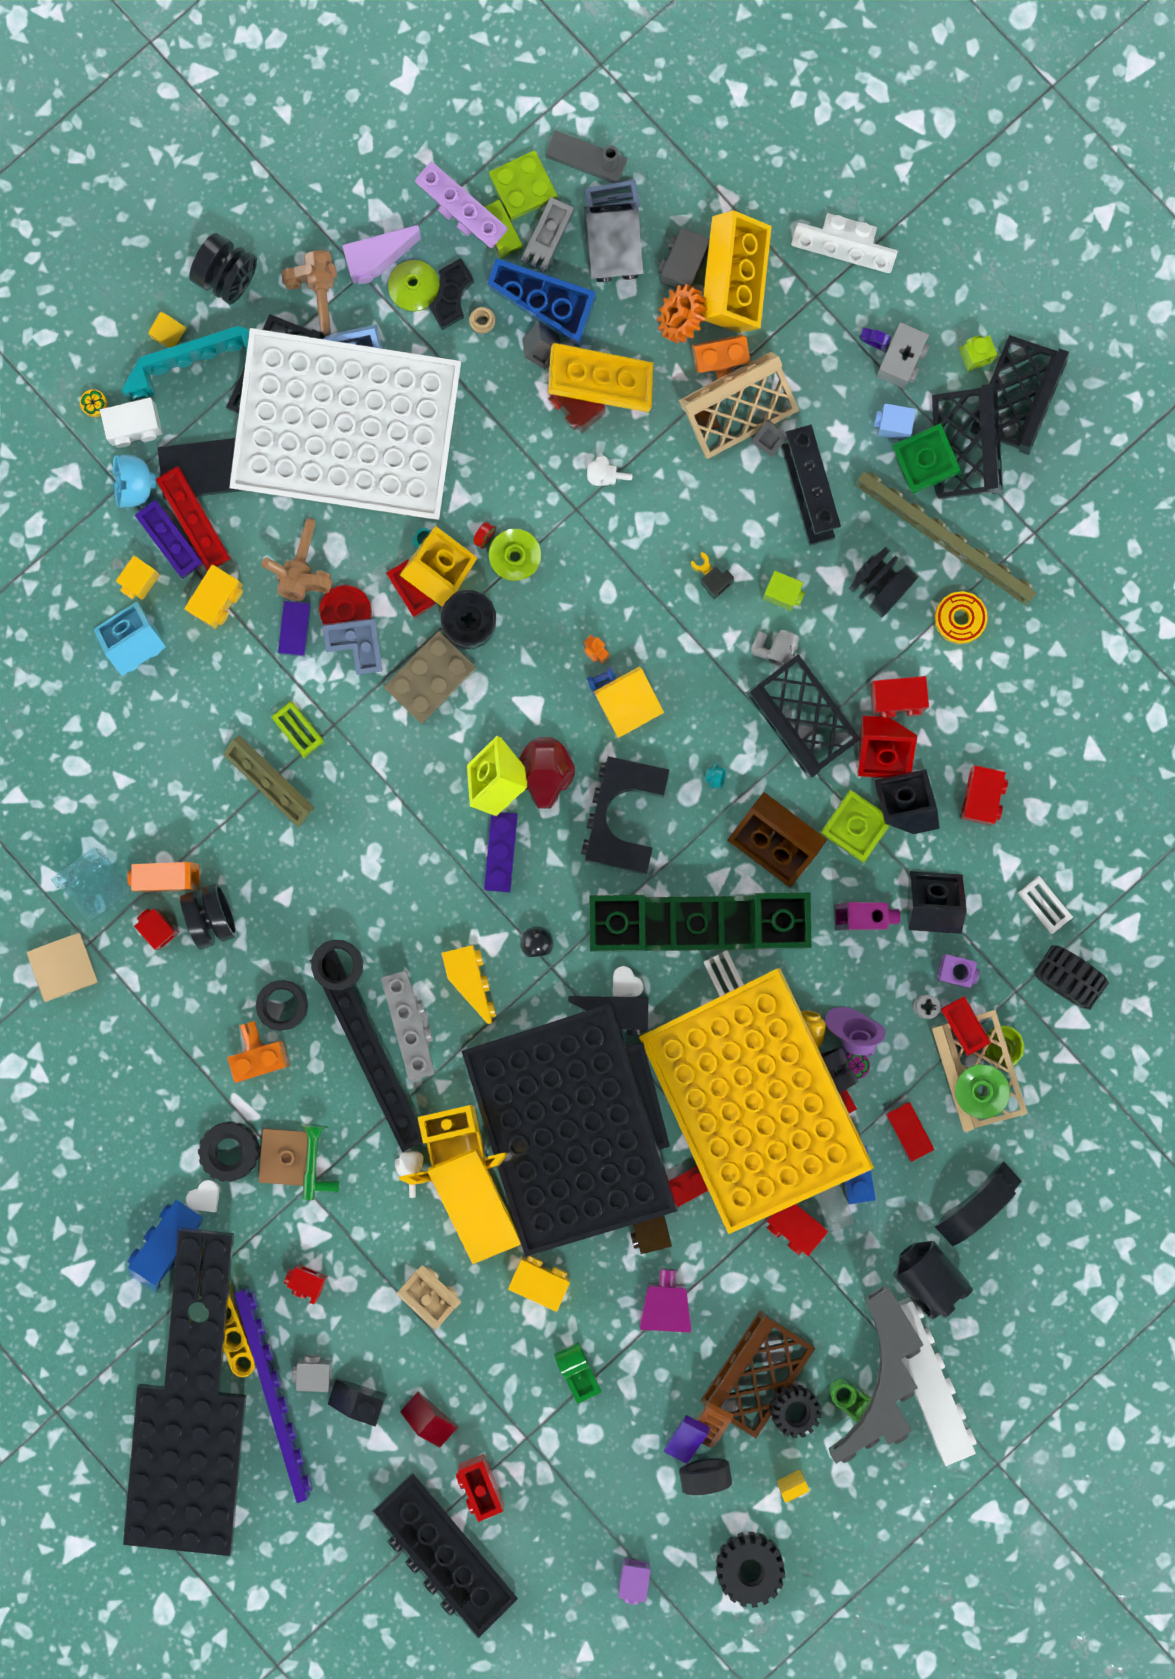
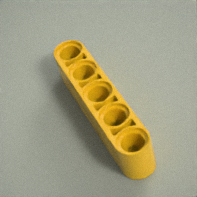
M230 1283L228 1307L232 1311V1316L226 1320L224 1352L232 1372L238 1377H247L256 1369V1365ZM230 1331H236L241 1335V1343L236 1344L229 1339ZM239 1357H247L251 1361V1367L249 1369L242 1368L239 1365Z

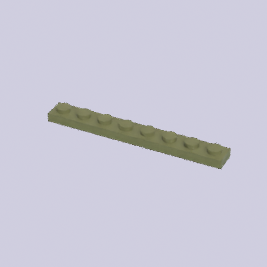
M863 471L855 484L857 488L1025 606L1031 602L1037 592L1032 590L1033 586L1028 581L1021 578L1018 580L1011 575V570L1000 563L998 565L989 559L990 556L985 551L979 548L975 550L968 545V540L958 533H951L946 529L947 526L937 518L931 519L924 514L925 510L916 503H908L903 499L904 496L895 488H887L881 484L882 480L873 473L867 474Z

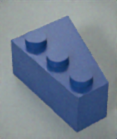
M175 1200L172 1205L168 1203L159 1215L162 1220L158 1226H151L143 1238L146 1241L141 1250L136 1248L127 1261L130 1264L128 1267L129 1275L154 1292L158 1291L161 1286L159 1285L160 1282L175 1265L178 1230L180 1228L198 1229L203 1222L202 1216L178 1200Z

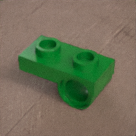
M579 1341L554 1353L559 1370L564 1379H566L577 1404L602 1393Z

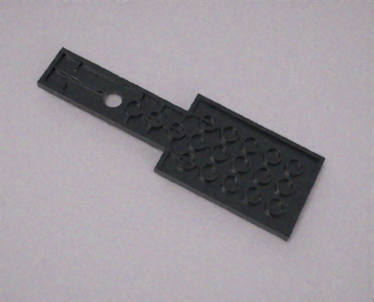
M180 1228L178 1230L164 1386L139 1384L137 1386L123 1545L231 1556L247 1397L244 1394L220 1392L234 1233ZM196 1302L203 1303L205 1308L209 1310L208 1318L203 1322L192 1320L188 1313L191 1304Z

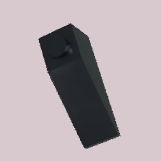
M568 996V1002L585 1011L613 1003L620 1028L626 1030V1035H642V1030H648L649 998Z

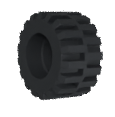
M1051 945L1034 970L1035 976L1044 985L1074 1005L1087 1010H1091L1109 984L1107 978L1091 964L1069 950L1056 945Z

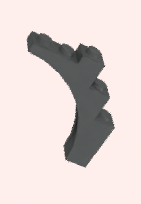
M887 1284L864 1297L873 1316L879 1338L880 1362L878 1377L871 1400L859 1421L843 1438L828 1448L836 1464L840 1461L846 1463L852 1460L857 1455L855 1452L863 1447L869 1449L875 1446L880 1441L879 1438L881 1436L885 1438L888 1445L893 1442L899 1444L909 1437L908 1433L912 1431L896 1401L899 1399L901 1402L908 1400L915 1394L914 1390L918 1387L901 1359L904 1357L910 1359L920 1353V1347L924 1346Z

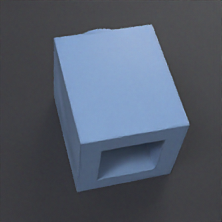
M884 404L881 412L877 411L874 427H878L877 436L899 440L909 438L912 434L916 409Z

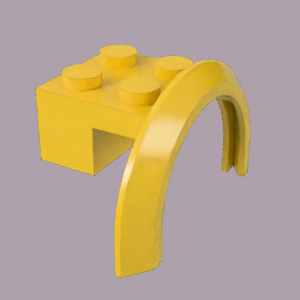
M475 1105L418 1117L423 1144L427 1143L432 1166L475 1148L478 1149L487 1169L499 1166L507 1157V1153H501L486 1158ZM427 1171L399 1176V1180L410 1185L432 1181Z

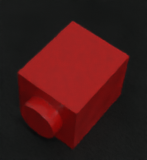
M146 909L137 917L139 922L134 925L136 930L154 950H161L179 934V931L159 909Z

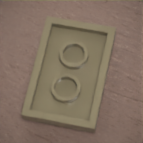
M438 631L384 686V689L414 718L423 724L477 668Z

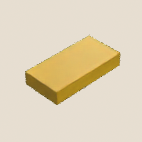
M801 1469L777 1480L780 1493L787 1503L810 1490Z

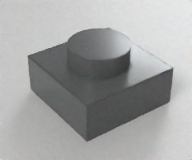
M767 419L751 442L772 458L787 437L782 429Z

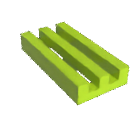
M292 701L271 716L304 759L311 752H314L317 747L325 743ZM292 709L316 739L314 743L309 740L289 715L288 710ZM282 715L306 743L308 748L304 750L279 718Z

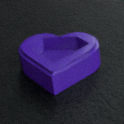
M863 328L859 336L862 342L883 352H886L891 337L886 333L868 328Z

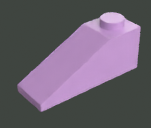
M418 225L342 245L353 283L366 284L371 282L373 278L380 276L421 240Z

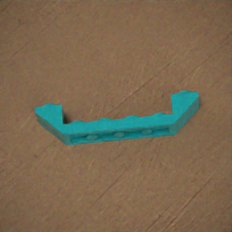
M236 326L140 357L122 388L123 395L130 402L146 399L156 395L150 375H163L169 369L188 367L194 361L213 359L219 353L238 351L244 345L247 352L250 331L241 326Z

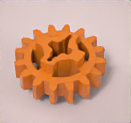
M687 284L684 287L678 285L676 291L670 290L669 299L664 297L663 301L665 304L658 309L662 314L657 318V321L661 322L658 330L663 332L662 337L677 344L679 341L686 343L687 337L694 338L693 331L695 329L700 331L701 328L698 324L700 321H705L702 313L707 310V307L702 305L706 298L701 296V291Z

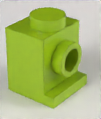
M981 335L974 336L966 341L967 344L958 348L967 372L992 364L997 356L990 335L983 338Z

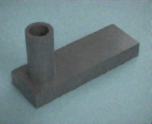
M556 130L546 152V158L611 183L620 181L627 164V158L619 155L618 149L615 146L610 145L603 149Z

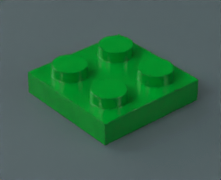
M941 423L892 445L912 494L962 473Z

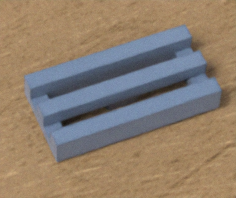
M635 179L584 188L588 207L633 198V200L607 205L636 202L637 207H640ZM629 188L632 189V192L612 194L604 197L591 199V195Z

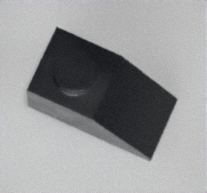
M336 1378L328 1405L351 1419L376 1427L387 1394Z

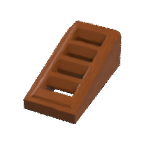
M709 1403L695 1418V1420L710 1427L708 1435L702 1444L712 1448L724 1433L734 1415Z

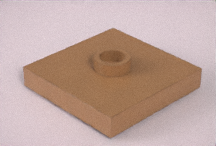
M263 1129L258 1183L303 1186L308 1145L306 1131Z

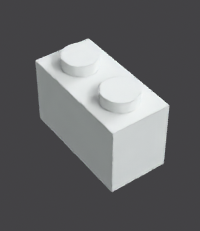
M152 398L100 409L106 439L112 446L118 448L127 447L133 441H152L157 438L156 436L163 434L157 405Z

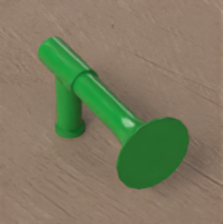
M301 1124L300 1126L304 1127L308 1138L302 1199L314 1200L315 1191L338 1193L339 1181H316L318 1141L321 1132L328 1128V1126Z

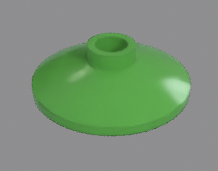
M979 1064L967 1068L959 1076L955 1086V1095L959 1106L964 1112L975 1118L987 1119L998 1115L1004 1110L1010 1098V1086L1004 1074L997 1068ZM982 1085L986 1086L988 1094L981 1095L978 1088Z

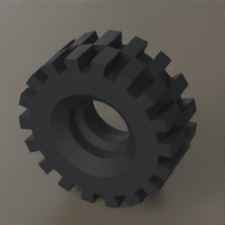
M748 1531L749 1535H743V1532L738 1533L737 1538L733 1539V1537H730L727 1540L728 1544L721 1546V1553L717 1555L716 1573L719 1585H721L725 1596L728 1595L734 1603L736 1601L740 1602V1606L746 1607L747 1604H751L752 1608L758 1607L757 1603L763 1602V1605L768 1604V1599L771 1596L775 1599L778 1595V1588L782 1589L783 1587L782 1580L785 1578V1570L781 1553L776 1548L775 1543L771 1539L767 1540L766 1536L761 1533L759 1536H756L755 1532ZM747 1560L758 1562L761 1566L759 1577L755 1580L744 1579L740 1574V1567L743 1562Z

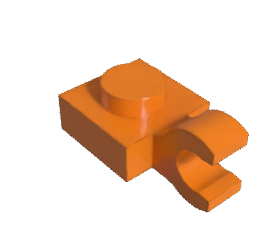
M590 635L584 641V653L594 663L598 660L603 664L610 657V653L604 648L606 644L599 637L594 638Z

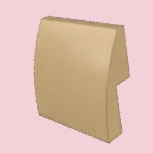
M80 933L26 952L44 1002L98 983Z

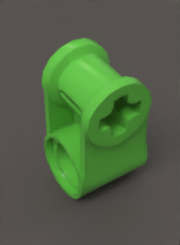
M836 1379L829 1386V1395L833 1402L854 1421L858 1422L868 1406L871 1396L860 1391L845 1379ZM841 1388L849 1389V1393L844 1399L836 1398V1393Z

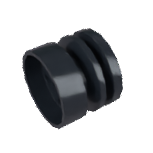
M214 233L206 239L195 255L189 272V279L192 283L206 291L213 288L214 296L217 298L222 297L224 302L231 305L240 299L249 286L256 270L257 258L250 252L246 253L241 247L234 249V244L218 233Z
M884 547L880 552L872 555L856 573L851 586L848 588L854 593L863 585L865 589L859 596L861 600L872 593L875 597L869 607L881 618L889 612L919 578V575L908 565H905L896 572L893 569L899 558L896 555L886 563L884 559L891 551L887 547Z
M462 590L453 594L445 602L441 611V626L444 635L454 646L461 649H476L484 646L492 638L496 628V611L492 602L484 594L475 590ZM467 615H471L472 620L476 622V624H471L470 628H466L465 623L461 621L466 619Z

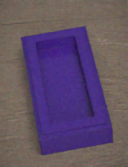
M284 601L278 647L279 654L305 657L311 604Z
M685 1415L667 1442L663 1452L688 1464L708 1435L710 1427Z

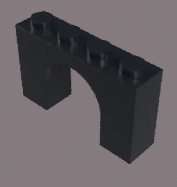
M610 756L607 757L606 762L601 761L598 777L603 778L601 788L595 787L592 803L597 804L595 814H589L587 829H591L589 840L584 839L581 854L586 855V862L647 875L653 847L630 843L617 838L607 825L606 812L612 800L626 792H639L664 798L669 769Z

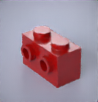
M485 1454L460 1463L456 1479L460 1488L466 1491L468 1496L466 1503L471 1515L475 1514L477 1521L480 1522L502 1513L505 1503Z

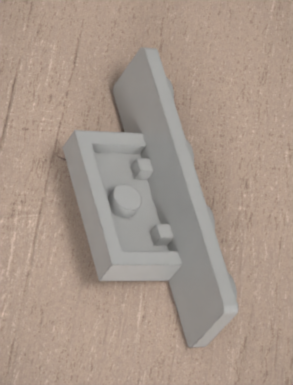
M407 971L382 977L381 981L408 1079L413 1081L433 1075L435 1070L428 1049L430 1048L429 1042L433 1041L430 1027L424 1026L422 1016L426 1015L423 1001H418L417 997L414 996Z

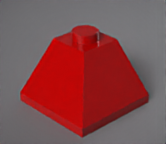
M862 715L857 775L861 777L887 778L912 772L917 734L890 717Z

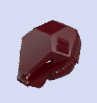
M538 737L525 746L519 760L525 766L527 788L525 790H528L531 794L532 801L538 809H551L557 802L559 794L563 790H567L573 782L576 768L566 747L559 740L553 737Z

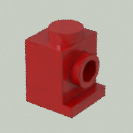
M298 1264L294 1270L291 1268L288 1270L283 1283L287 1285V1288L292 1289L291 1293L302 1299H306L307 1296L310 1297L309 1303L314 1305L319 1299L328 1276Z

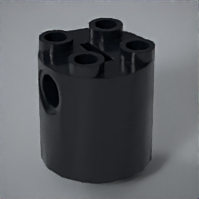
M935 1241L913 1243L900 1253L898 1266L893 1276L927 1317L935 1319L941 1315L943 1318H946L956 1309L954 1304L959 1299L963 1300L972 1293L973 1288L970 1286V1282Z

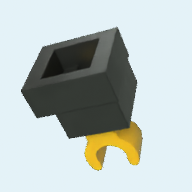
M701 552V558L705 563L702 566H698L694 561H691V567L696 572H701L705 575L701 579V585L715 600L734 583V576L728 570L722 573L716 566L712 568L709 564L708 556Z

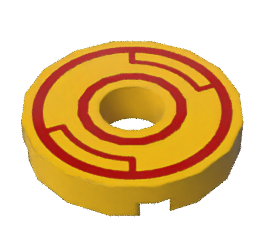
M964 591L953 592L944 597L936 607L934 615L937 631L940 632L945 640L958 645L967 644L977 639L985 630L988 620L987 609L982 600L974 594ZM955 612H964L968 617L967 623L964 625L957 624L954 620Z

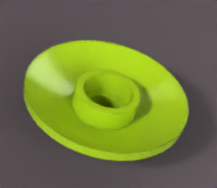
M420 260L402 262L394 268L388 280V291L392 301L401 309L411 312L428 308V305L437 298L440 290L436 271L429 264ZM411 279L418 281L415 286H410L408 282Z
M521 529L503 531L495 537L490 545V565L495 573L503 579L509 581L525 580L533 575L540 565V545L535 537L527 531ZM513 553L520 554L518 561L511 560L510 557Z

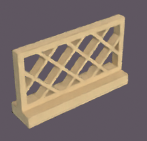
M769 352L678 400L682 410L685 411L705 458L709 459L756 434L767 419L775 424L799 411L781 368L783 365L778 355ZM776 372L779 379L776 389L764 387L767 376ZM748 386L757 388L752 402L741 399L744 389ZM762 390L773 393L769 408L757 404ZM778 396L787 398L790 405L789 408L782 412L774 410ZM726 398L734 400L729 414L718 411L720 402ZM739 402L750 405L746 420L734 416ZM755 408L767 411L764 421L759 424L751 422ZM703 410L711 412L706 427L697 424L694 417L695 414ZM716 414L727 418L723 432L711 429ZM732 420L744 423L741 433L736 436L728 434ZM709 432L721 435L718 445L709 450L706 444Z
M996 1010L976 1016L979 1021L992 1017L995 1028L989 1038L992 1043L1001 1047L1003 1054L999 1062L992 1060L984 1055L989 1046L987 1045L981 1053L978 1051L973 1053L979 1056L975 1065H978L981 1059H984L995 1065V1068L1008 1072L1011 1078L1009 1086L1011 1087L1013 1084L1015 1093L1010 1091V1095L1018 1100L1020 1109L1012 1112L1004 1109L1002 1111L1004 1114L992 1118L979 1120V1118L972 1117L964 1112L959 1106L955 1095V1086L959 1076L968 1068L962 1064L960 1059L964 1049L962 1048L958 1053L956 1044L960 1047L962 1046L958 1040L954 1039L949 1023L940 1024L932 1028L964 1132L1028 1114ZM995 1033H997L999 1041L993 1039ZM1003 1059H1005L1007 1067L1001 1065ZM985 1086V1088L983 1089L981 1095H984V1094H985V1092H986V1090H987V1087H986V1086Z

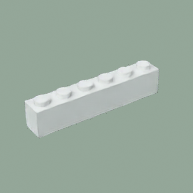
M908 1297L898 1301L924 1346L920 1347L921 1351L916 1356L910 1359L904 1357L901 1360L918 1387L914 1390V1395L940 1458L945 1466H948L976 1454L973 1445L977 1443L971 1429H965L962 1420L966 1419L962 1406L960 1403L955 1405L952 1394L956 1392L950 1378L945 1379L941 1371V1369L945 1368L939 1352L934 1354L931 1344L935 1343L930 1329L928 1327L924 1329L920 1320L924 1318L922 1309Z

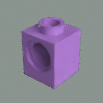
M942 954L936 980L971 988L972 984L977 983L980 970L976 968L977 962ZM957 964L962 965L965 969V975L960 980L956 979L953 975V969Z
M623 1558L619 1598L623 1599L625 1603L637 1605L639 1602L646 1603L651 1571L650 1562Z

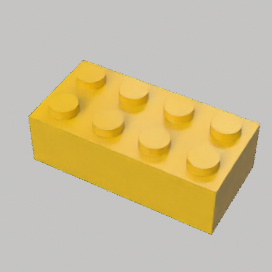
M734 210L712 216L703 295L706 301L702 304L707 307V310L702 313L705 321L737 333L761 328L771 225Z

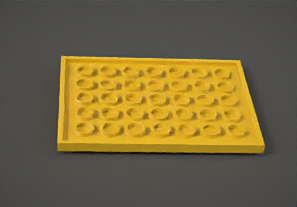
M780 968L639 1037L641 1043H644L649 1061L728 1234L874 1169Z

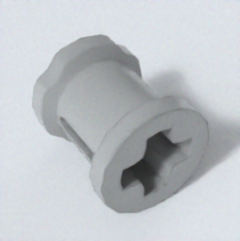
M920 995L913 1003V1011L920 1018L932 1019L940 1012V1002L934 996ZM926 999H928V1004H932V1010H928L927 1014L924 1009H921V1004H925Z

